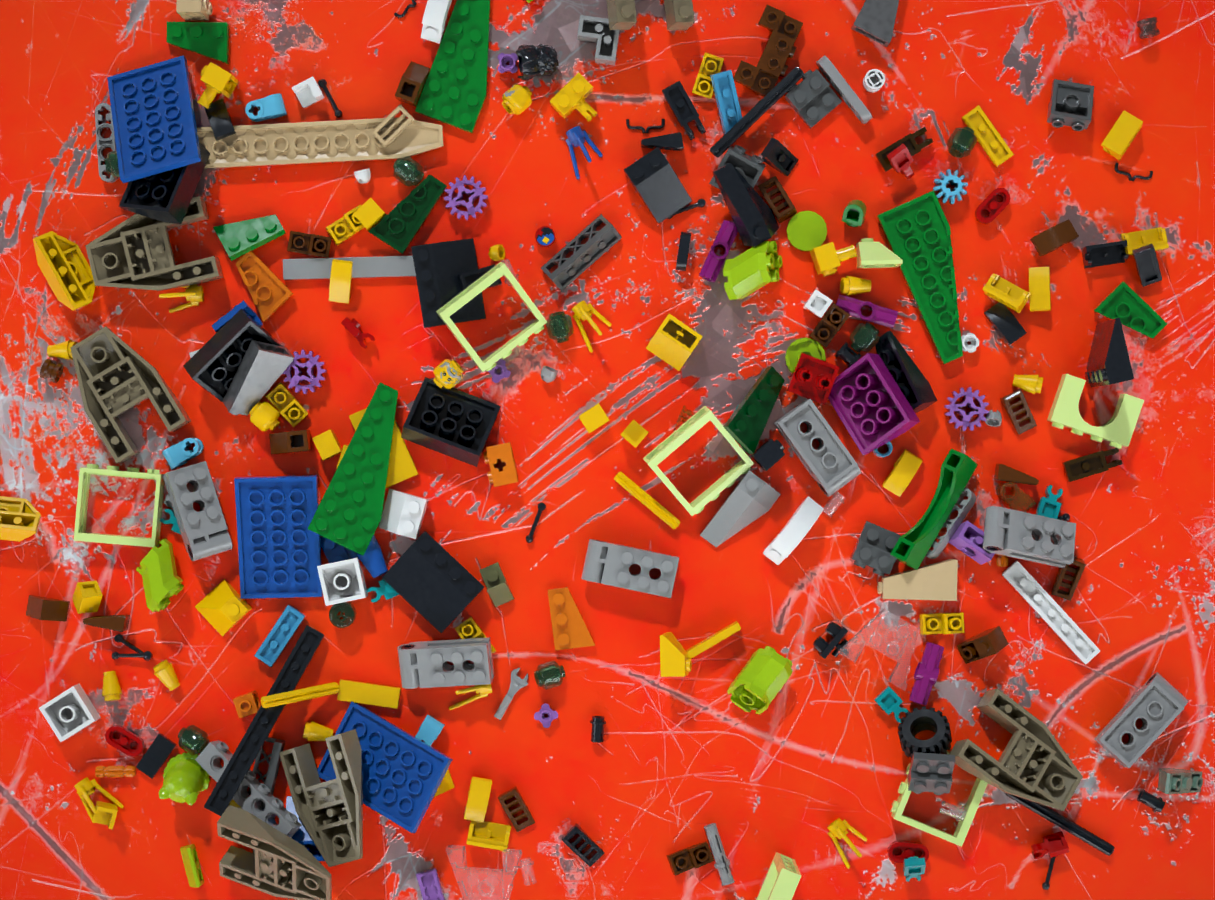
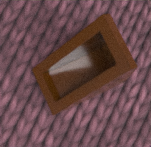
M29 595L26 615L39 620L66 622L70 601Z

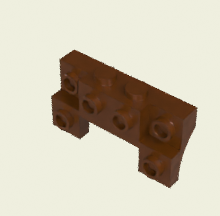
M766 5L758 25L772 31V34L757 67L741 60L733 78L735 82L744 85L763 97L775 87L779 76L784 77L788 65L785 64L788 57L792 58L797 47L793 45L803 25L802 22L785 15V12Z

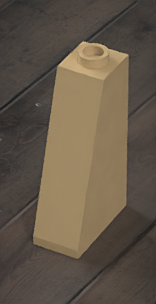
M948 559L919 567L918 570L910 569L881 577V582L877 584V593L881 594L882 599L957 601L958 560Z

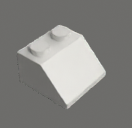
M389 489L379 528L417 539L429 499Z
M358 557L317 566L326 606L362 599L368 596L365 577Z

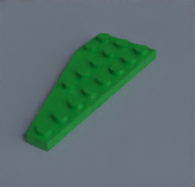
M490 0L456 1L415 112L473 133L487 96Z
M933 190L879 214L877 218L893 253L903 260V264L899 267L942 363L946 364L963 356L959 328V311L957 308L953 250L950 237L951 230Z
M381 382L308 527V530L364 556L382 519L398 397L397 390Z

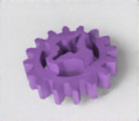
M464 175L462 181L456 177L455 184L449 182L451 189H445V192L449 194L444 197V201H449L446 208H452L451 215L458 213V219H461L462 215L466 221L469 220L470 215L476 219L475 213L479 212L482 214L481 207H487V204L483 202V200L488 199V195H483L486 188H480L481 181L474 183L475 178L473 176L470 180H467L466 175ZM464 185H471L476 189L469 190ZM458 189L457 197L453 198L455 190ZM465 193L468 196L471 195V197H469V202L467 203L464 200L461 201V199H463V194ZM479 198L478 205L474 208L475 199ZM463 206L466 207L468 211H461L456 207Z
M305 350L301 351V355L296 351L294 352L293 361L282 373L287 375L283 381L290 382L289 389L295 386V392L299 393L302 389L303 394H307L308 389L311 392H315L314 386L322 387L319 381L326 380L322 373H326L327 370L322 369L325 362L318 361L321 357L320 355L313 357V351L306 355ZM302 358L310 359L306 363H301L298 361ZM292 367L295 369V375L293 377L291 374ZM299 367L308 368L307 373L310 377L301 376L302 371ZM315 367H317V377L314 375ZM303 380L311 383L309 385H299Z
M968 387L966 392L963 388H959V394L953 391V398L947 397V401L950 403L949 405H944V408L948 409L949 412H946L944 415L950 416L948 423L955 422V429L961 426L962 431H966L967 427L970 431H973L974 425L981 427L980 420H987L983 415L989 413L988 410H985V406L989 405V403H983L982 400L985 398V395L978 396L979 390H975L972 393L971 387ZM964 396L961 403L955 404L958 398ZM973 398L976 399V401L979 404V407H977L974 404ZM967 405L968 408H971L975 411H970L966 413L964 410L958 408ZM954 412L959 414L960 421L956 418ZM974 414H977L978 417L974 421L969 423L970 418Z

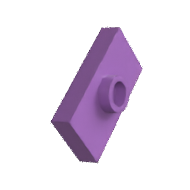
M436 867L416 873L423 900H445Z

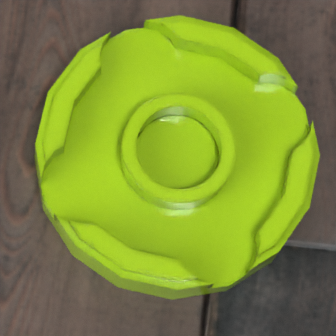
M801 211L795 214L788 222L786 229L787 239L798 250L811 251L813 248L821 246L825 241L827 235L826 223L816 212Z
M800 338L792 342L785 354L786 366L792 374L801 352L826 361L825 350L820 343L811 338Z

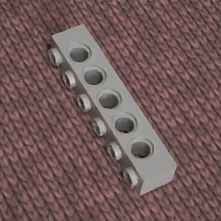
M220 740L210 742L195 759L216 782L220 779L233 756L228 750V745ZM221 758H222L223 761H224V766H223V767L221 766V763H220ZM249 770L233 800L243 810L248 811L291 838L302 826L298 822V818L293 813L288 812L283 802L275 798L270 793V789L265 784L260 783L256 779V774ZM248 787L251 788V795L248 793ZM262 801L265 803V809L261 806ZM276 815L279 818V824H277L275 821Z

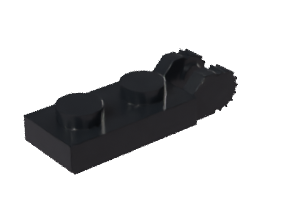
M680 81L662 90V94L690 140L695 138L693 131L688 126V123L693 120L701 134L706 132L699 119V114Z

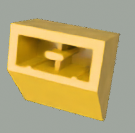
M668 314L646 349L680 371L703 336L671 314Z

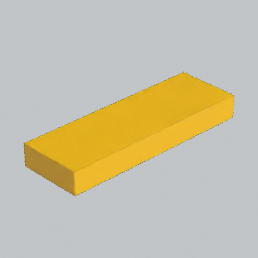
M979 105L962 117L964 123L996 167L1014 155Z
M735 621L687 649L688 659H692L740 631L739 623Z
M340 679L337 700L397 709L401 688Z

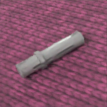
M711 823L704 826L715 860L714 866L715 869H718L722 886L729 885L735 882L729 867L731 863L726 857L717 824Z

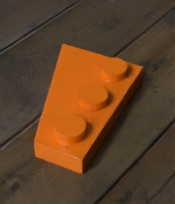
M252 251L246 253L235 263L263 322L293 295L289 288Z
M568 587L547 590L555 651L595 646Z

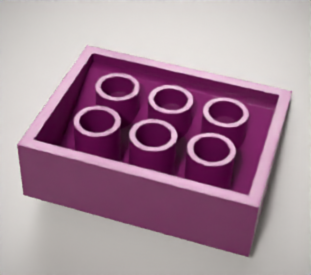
M867 353L838 375L828 397L864 456L902 435L920 422L879 354Z

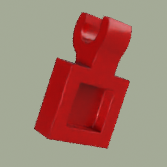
M901 144L887 155L894 171L897 173L901 172L902 175L905 174L907 179L915 175L910 167L914 160L904 144Z
M346 317L341 322L359 341L361 347L367 348L364 344V339L367 337L373 342L375 341L373 335L363 333L360 330L362 326L356 319L350 320Z
M1062 831L1042 837L1043 843L1031 845L1034 859H1040L1047 853L1052 858L1069 852V846Z

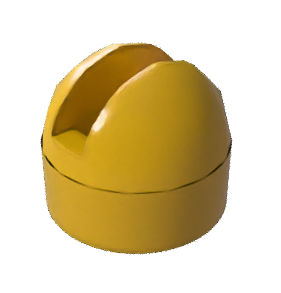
M502 244L490 247L488 255L493 261L504 260L505 249Z

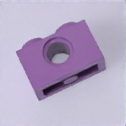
M968 520L960 524L948 542L980 565L992 560L994 553L983 549L984 532Z

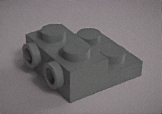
M811 69L808 70L802 77L803 81L798 85L795 84L787 91L788 94L784 97L810 129L842 103V100L831 89L830 84L817 69L814 72Z
M1054 79L1051 99L1048 104L1047 122L1052 123V126L1056 128L1065 125L1071 126L1075 131L1087 129L1092 117L1094 86Z
M735 145V147L730 146L717 169L732 163L754 188L766 166L763 164L764 160L757 155L751 157L745 154L746 150L739 145ZM713 176L709 184L719 189L716 179Z
M866 521L850 557L855 560L853 564L864 569L866 565L873 568V573L883 577L885 573L890 575L896 558L890 554L901 535Z
M913 752L907 777L908 791H913L916 794H921L922 792H933L935 795L949 794L953 782L952 773L955 765V755Z

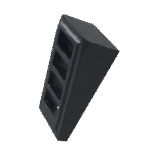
M680 132L641 140V147L655 149L658 147L664 150H684Z
M577 823L562 837V841L589 867L605 853ZM578 833L580 836L572 842L570 839ZM584 839L585 842L578 848L576 845ZM590 844L591 847L583 854L582 850ZM595 849L597 853L588 859L587 856Z

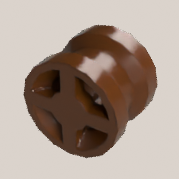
M46 359L41 367L40 377L43 379L49 378L51 382L57 383L63 373L64 365L60 363L55 364L52 360Z

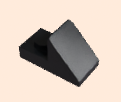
M771 138L761 153L765 163L787 177L798 162V159L775 138Z

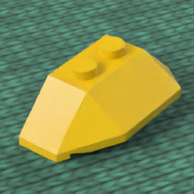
M53 231L35 237L33 243L38 266L56 298L73 311L90 304L96 286L91 268L79 246Z
M0 496V540L20 542L34 535L37 532L41 514L27 499Z

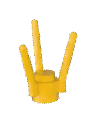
M197 284L184 286V288H189L185 289V292L159 294V298L186 297V301H190L170 309L169 313H173L192 306H199V302H204L203 287Z
M583 300L571 309L574 313L572 317L579 327L589 352L592 353L593 349L581 320H587L599 336L602 335V332L592 320V313L609 327L612 324L595 310L591 303L587 304Z
M491 684L475 685V687L457 690L455 692L457 695L476 691L477 695L450 706L449 710L461 707L477 699L488 697V694L492 693Z
M86 777L74 786L91 821L93 813H97L89 797L95 792L94 787L117 806L124 808V805L102 788L95 779L90 781Z
M838 818L827 827L829 830L827 834L832 838L846 868L849 869L850 865L837 838L839 840L843 838L859 858L862 857V854L846 836L848 833L847 829L865 842L867 838L849 825L845 819L842 821Z

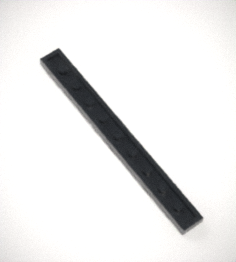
M306 625L267 696L295 690L322 642L324 634ZM286 704L270 708L260 706L205 803L204 808L222 816Z

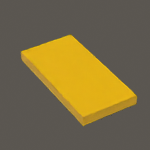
M366 409L349 415L355 431ZM394 420L386 488L419 474L406 443L401 438L402 434L396 420Z

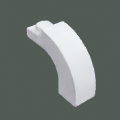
M452 0L427 1L420 38L440 44Z
M808 496L796 509L780 533L765 548L763 554L779 565L805 537L824 508Z

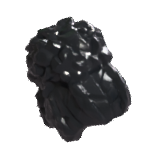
M539 44L536 47L534 45H520L516 51L520 72L523 73V76H518V78L522 80H529L538 75L551 76L556 71V66H559L557 52L552 46Z

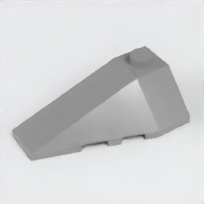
M749 470L700 536L715 547H718L768 512L781 494Z

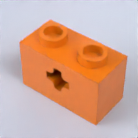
M511 442L486 447V452H483L485 464L489 463L491 471L487 472L489 483H493L494 487L519 482ZM498 459H501L502 462L506 463V466L503 467V471H500L499 468L495 467V464L498 463Z

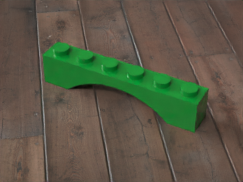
M954 449L949 451L941 465L938 486L928 509L913 528L900 536L890 555L901 563L918 570L975 471L977 463L961 452Z

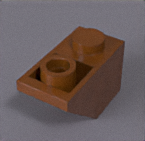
M411 61L400 80L395 93L396 99L416 107L430 68Z
M310 430L269 434L271 454L312 450Z
M997 626L958 644L957 648L967 664L996 654L1009 643L1000 626Z

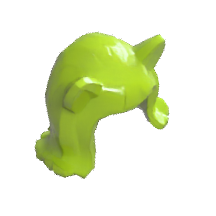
M184 752L182 755L177 754L176 757L173 756L167 762V767H165L164 774L162 775L164 779L163 786L159 790L160 799L170 798L175 802H186L192 806L196 802L198 794L208 788L210 775L195 760L199 756L198 754L192 755L191 752Z

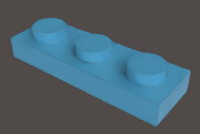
M732 70L710 75L724 135L742 119Z
M287 605L254 656L272 667L306 615L291 605Z

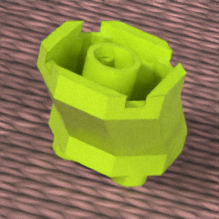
M764 241L755 247H751L734 259H726L723 276L728 277V282H724V288L729 300L744 299L764 285L779 281V268L782 267L783 261L781 255H778L776 241Z
M166 538L159 542L162 544L159 548L154 546L140 562L141 566L136 569L142 575L146 604L152 612L164 610L171 603L170 597L174 594L177 595L184 588L183 580L177 575L173 545Z
M772 647L759 648L752 654L749 661L727 690L728 695L732 694L730 698L732 703L745 712L757 710L755 714L760 715L763 713L793 672L791 669L792 662L778 654Z

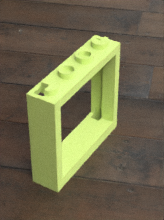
M502 262L498 263L436 311L482 372L496 366L495 362L501 358L505 359L512 353L513 348L517 345L522 346L529 340L528 337L542 331L547 323L508 267ZM504 275L537 320L482 361L451 320L450 316Z
M706 406L702 407L643 458L691 516L700 513L708 502L717 499L721 491L732 486L736 481L735 479L741 474H746L754 464ZM711 421L742 460L689 504L657 465L707 422Z
M87 464V467H80L74 541L159 547L160 519L162 518L165 486L163 474H159L160 470L147 469L146 473L139 472L140 468L127 467V471L119 470V466L107 465V469H99L98 464ZM91 474L156 480L151 538L86 532Z
M911 763L908 764L905 774H907V777ZM906 778L905 782L902 781L899 786L898 793L900 795L897 801L894 800L892 803L891 816L893 819L962 847L988 783L976 778L953 835L902 815L911 791H908V778Z
M778 852L775 853L756 900H792L802 876L795 859Z

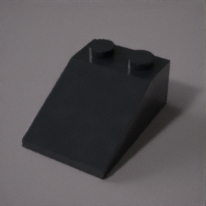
M658 147L624 169L626 177L658 224L692 202L671 165Z

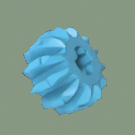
M947 169L946 175L940 172L938 174L940 179H934V183L939 186L933 187V190L940 192L936 195L937 199L943 196L942 203H946L949 198L950 204H954L955 199L958 201L962 200L960 194H967V191L963 188L967 187L968 183L961 182L965 178L964 175L959 178L957 177L959 174L958 170H955L952 175L951 170ZM949 182L951 185L955 186V188L952 189V191L950 190V188H946V185H948Z

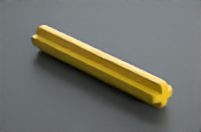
M622 472L617 473L614 480L672 529H676L679 526L680 520L625 474Z
M336 682L264 696L261 698V705L263 708H270L339 693V685Z

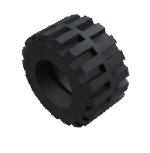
M922 707L920 710L914 708L912 713L910 711L906 713V718L902 717L901 724L898 726V734L901 748L907 757L911 756L912 760L913 752L947 754V750L951 748L952 737L946 716L942 715L941 711L935 712V708L932 707L929 710L926 707ZM924 730L936 733L928 740L915 738L917 733Z

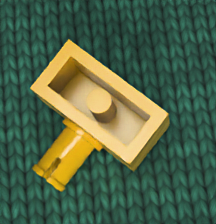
M210 62L209 65L204 66L200 74L202 76L200 80L205 83L206 89L197 103L209 109L217 94H222L229 99L239 81L231 73Z
M579 72L550 100V105L564 119L576 109L588 122L592 120V116L595 117L598 113L585 101L593 92V86Z
M833 242L813 248L810 251L817 275L823 274V277L837 272V268L841 265L840 262L857 257L854 245L836 250Z

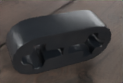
M681 232L676 270L686 271L691 233Z

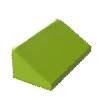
M194 844L183 846L180 848L189 886L198 888L204 883V878L196 847Z

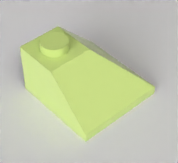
M863 238L861 242L856 244L857 268H896L903 264V260L880 242H874L873 238Z

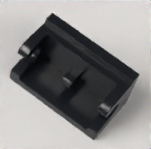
M1127 240L1081 248L1084 269L1124 263L1129 257L1125 252V248L1128 246Z

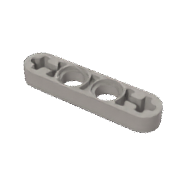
M825 55L816 61L818 68L862 124L870 121L873 118L870 111L832 62Z
M101 103L95 108L98 170L102 180L107 183H113L119 178V167L112 111L109 104ZM104 108L110 111L109 114H106V121L111 122V124H100V122H105L104 116L100 114V112L104 111ZM110 128L111 136L103 138L101 136L102 129ZM111 148L113 150L112 157L105 159L102 154L103 150ZM103 162H114L113 165L109 164L110 170L114 172V174L110 175V178L104 175L105 172H108V165H103Z
M964 488L942 526V528H947L946 534L939 536L938 533L936 539L939 542L934 540L931 545L934 549L932 551L929 550L926 554L928 558L935 559L941 554L975 504L976 495L970 489ZM957 510L958 516L955 519H950L951 513Z

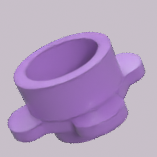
M500 53L498 55V71L500 73H516L518 70L516 66L518 56L515 53Z
M499 359L496 366L488 371L491 373L492 381L498 383L504 377L508 378L511 374L507 370L506 362L503 359Z
M547 703L542 704L539 712L534 714V719L539 720L544 728H549L551 722L558 718V712L553 711Z

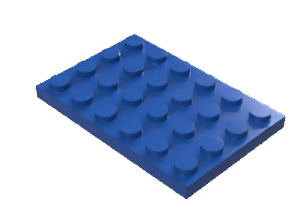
M184 55L107 77L119 175L123 183L201 161L187 59Z
M317 475L235 477L241 599L322 597L323 592L317 566L322 565L320 535L308 530L310 522L319 506Z
M351 701L335 735L356 729L362 750L363 804L409 832L416 833L453 759L358 703ZM328 749L317 769L319 777L325 781L336 779Z

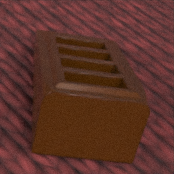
M776 176L758 186L779 223L797 213L796 208ZM772 186H777V188L773 189L772 191L768 193L766 192V190L771 188ZM779 192L781 193V195L777 196L776 198L772 200L770 199V197L774 196L775 194ZM783 199L785 200L784 203H782V204H780L779 206L775 207V204H777L778 202L782 201ZM786 207H789L788 209H786V210H784L783 212L779 213L781 210L785 209Z
M1021 389L1000 398L1018 435L1037 426ZM1018 398V402L1010 405L1009 402L1011 400ZM1019 405L1022 406V409L1013 412V408ZM1025 412L1026 416L1018 420L1015 416ZM1027 419L1030 423L1022 427L1019 426V423Z
M996 464L995 480L1037 485L1039 483V480L1006 465Z
M1074 557V562L1072 563L1077 565L1076 568L1068 566L1069 564L1059 568L1051 591L1052 595L1071 601L1086 566L1084 560ZM1065 572H1072L1074 573V576L1068 575ZM1064 578L1072 582L1071 584L1063 582L1062 579ZM1062 586L1068 588L1069 591L1066 592L1060 590L1059 587Z
M130 615L88 617L83 619V623L123 632L128 629Z
M517 787L498 796L503 809L517 832L535 823ZM513 796L516 797L515 800L507 804L506 800ZM517 803L520 804L519 807L513 810L509 808ZM523 809L524 813L514 817L513 814ZM527 816V821L518 824V820Z

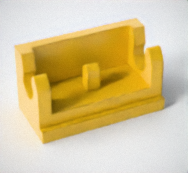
M1124 110L1102 142L1103 150L1120 161L1142 128L1143 121Z
M1162 227L1120 234L1121 241L1127 240L1128 246L1125 248V252L1128 255H1133L1132 250L1151 243L1155 251L1169 248L1166 231Z
M994 273L982 289L985 295L1019 314L1032 295L1030 292Z
M471 821L466 844L507 851L511 825L484 821V823Z

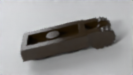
M925 127L913 134H908L875 154L885 172L892 169L887 155L901 144H904L911 156H914L921 149L934 142L932 138L926 139L919 145L915 141V138L925 134L927 131Z
M1118 448L1098 451L1062 462L1068 482L1108 471L1109 468L1122 465V460L1117 459L1107 463L1105 456L1114 455L1119 452Z

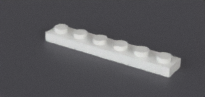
M1017 560L1002 573V576L1085 665L1100 652L1099 648Z

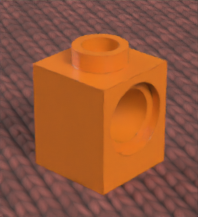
M256 690L233 699L239 719L257 713L261 706Z

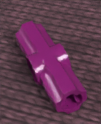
M727 220L723 221L700 271L699 276L703 279L715 283L738 233L735 223ZM722 247L725 254L717 256L714 253V248Z
M839 294L836 303L837 306L852 317L892 329L898 315V311ZM863 306L870 307L872 311L870 316L865 317L861 314Z
M931 642L926 643L921 662L918 663L915 670V681L909 696L910 701L927 705L932 686L935 685L939 675L938 667L944 651L943 646Z

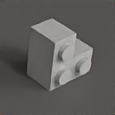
M580 15L578 40L597 43L595 63L615 66L620 30H609V20L606 18Z

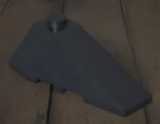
M728 163L713 171V175L744 246L755 247L771 238L779 226L772 209L732 163Z
M887 331L875 340L876 352L914 412H920L938 401L929 382L893 333Z

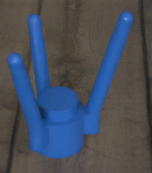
M576 126L566 132L568 139L565 141L569 148L576 179L579 180L580 175L573 145L574 147L580 146L588 162H591L592 159L584 146L586 141L599 157H602L603 154L588 137L586 131H582L580 126Z

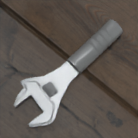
M520 667L511 672L509 690L494 715L499 720L505 714L515 693L528 685V673L524 679L516 675Z

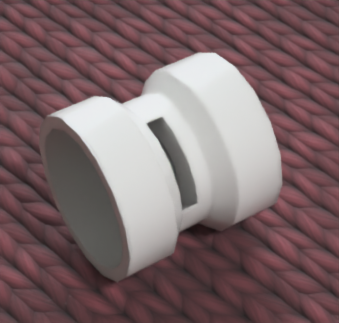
M878 69L869 70L863 79L864 89L870 93L879 91L885 82L884 73Z

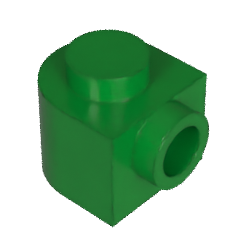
M860 200L850 201L844 209L841 221L846 222L847 225L852 227L862 226L867 211L866 205Z

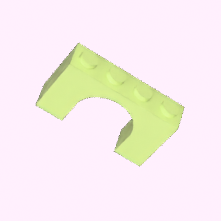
M1062 374L1047 421L1052 422L1051 426L1059 429L1064 427L1070 428L1071 433L1083 436V433L1091 435V440L1101 443L1102 440L1110 442L1109 446L1114 448L1129 447L1144 400L1128 394H1120L1112 418L1102 426H1092L1083 420L1078 408L1086 380L1069 374Z

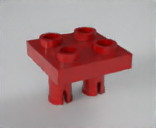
M801 352L786 391L826 405L840 367Z

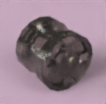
M1157 17L1137 22V26L1141 31L1139 33L1140 39L1160 34V30L1156 25L1158 22Z

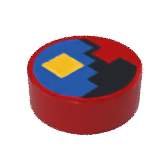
M548 226L540 227L535 233V240L540 246L549 247L555 241V233Z

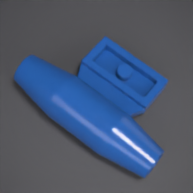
M373 535L364 556L327 538H320L321 548L329 563L358 557V560L362 562L373 578L388 571L381 547L375 535Z

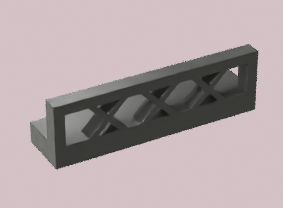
M601 214L544 264L541 269L562 292L622 237L614 226ZM601 223L605 224L600 231H596V228ZM589 238L585 244H581L583 239ZM570 251H574L572 256L566 258ZM554 265H558L554 272H549Z
M267 737V742L274 743L272 753L267 756L262 746L255 759L253 772L256 774V777L258 773L260 778L257 780H262L273 795L281 762L279 752L283 751L285 740ZM266 760L269 767L267 773L263 775L259 770V764ZM249 787V790H248L249 795H251V788H250V787ZM262 801L261 806L265 809V803Z

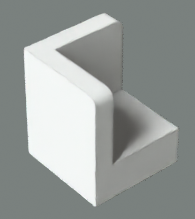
M313 76L292 87L303 108H307L325 98Z
M814 290L802 308L808 309L822 318L833 300L818 290Z

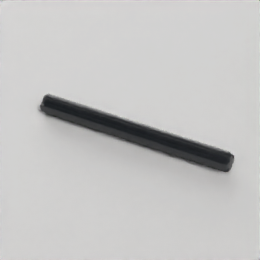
M795 67L710 148L711 153L717 158L720 157L804 76L803 71L799 67Z
M1005 793L1009 798L1104 854L1110 856L1115 848L1113 845L1047 806Z

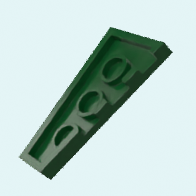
M431 175L427 176L404 200L398 203L389 214L384 216L368 232L404 254L444 193L447 185Z
M772 366L765 369L723 426L748 454H754L785 381Z

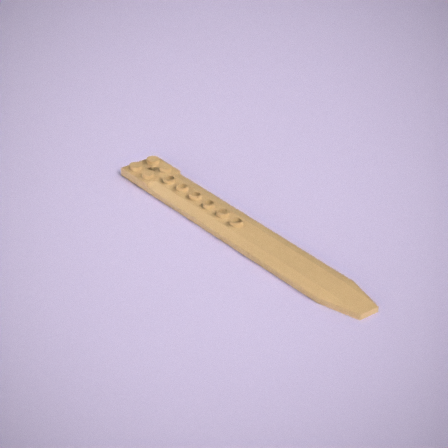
M399 117L393 118L378 134L381 135ZM385 118L233 126L235 134L220 140H216L211 127L197 128L199 142L210 152L204 169L404 159L444 146L443 126L414 120L387 148L371 133ZM405 118L383 140L386 141L408 118Z

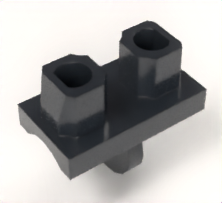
M831 621L825 628L832 635L830 640L826 642L819 636L813 642V645L819 651V655L824 659L834 647L836 649L832 652V655L835 657L840 652L845 655L848 653L844 649L849 643L845 638L838 644L848 630L842 625L840 627Z

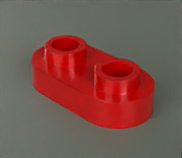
M1004 188L993 190L977 207L975 211L977 221L982 224L992 222L1010 203V193ZM997 195L1002 197V202L996 201ZM983 210L988 212V217L982 216Z
M114 725L105 733V739L109 745L130 757L138 756L144 750L145 744L143 739L123 726ZM115 732H119V733H120V738H119V739L115 738V736H114V733H115ZM132 742L137 743V749L132 748Z
M894 841L887 850L890 859L896 863H904V859L914 856L925 858V862L929 858V851L922 843ZM900 848L901 853L895 854L894 850ZM916 850H921L920 856L914 855Z

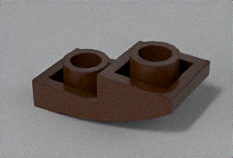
M1068 219L1034 236L1030 240L1041 257L1055 251L1062 245L1076 240L1079 235Z
M290 231L287 251L328 258L332 238Z
M833 303L809 336L824 347H827L850 314Z
M707 842L699 843L667 855L673 875L675 876L714 861Z

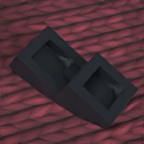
M223 98L212 102L209 109L205 108L216 140L236 133Z
M1000 302L984 312L993 327L1000 332L1008 345H1011L1026 334V331L1014 315Z

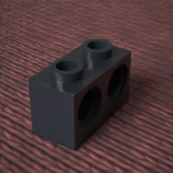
M769 439L751 456L764 471H767L785 455L783 452L785 448L778 440L773 441Z

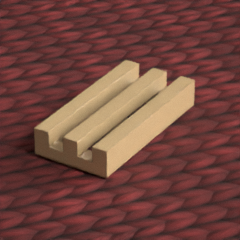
M400 104L371 133L387 148L415 119ZM402 111L403 114L386 131L379 135L378 133ZM407 117L408 119L384 141L383 139Z

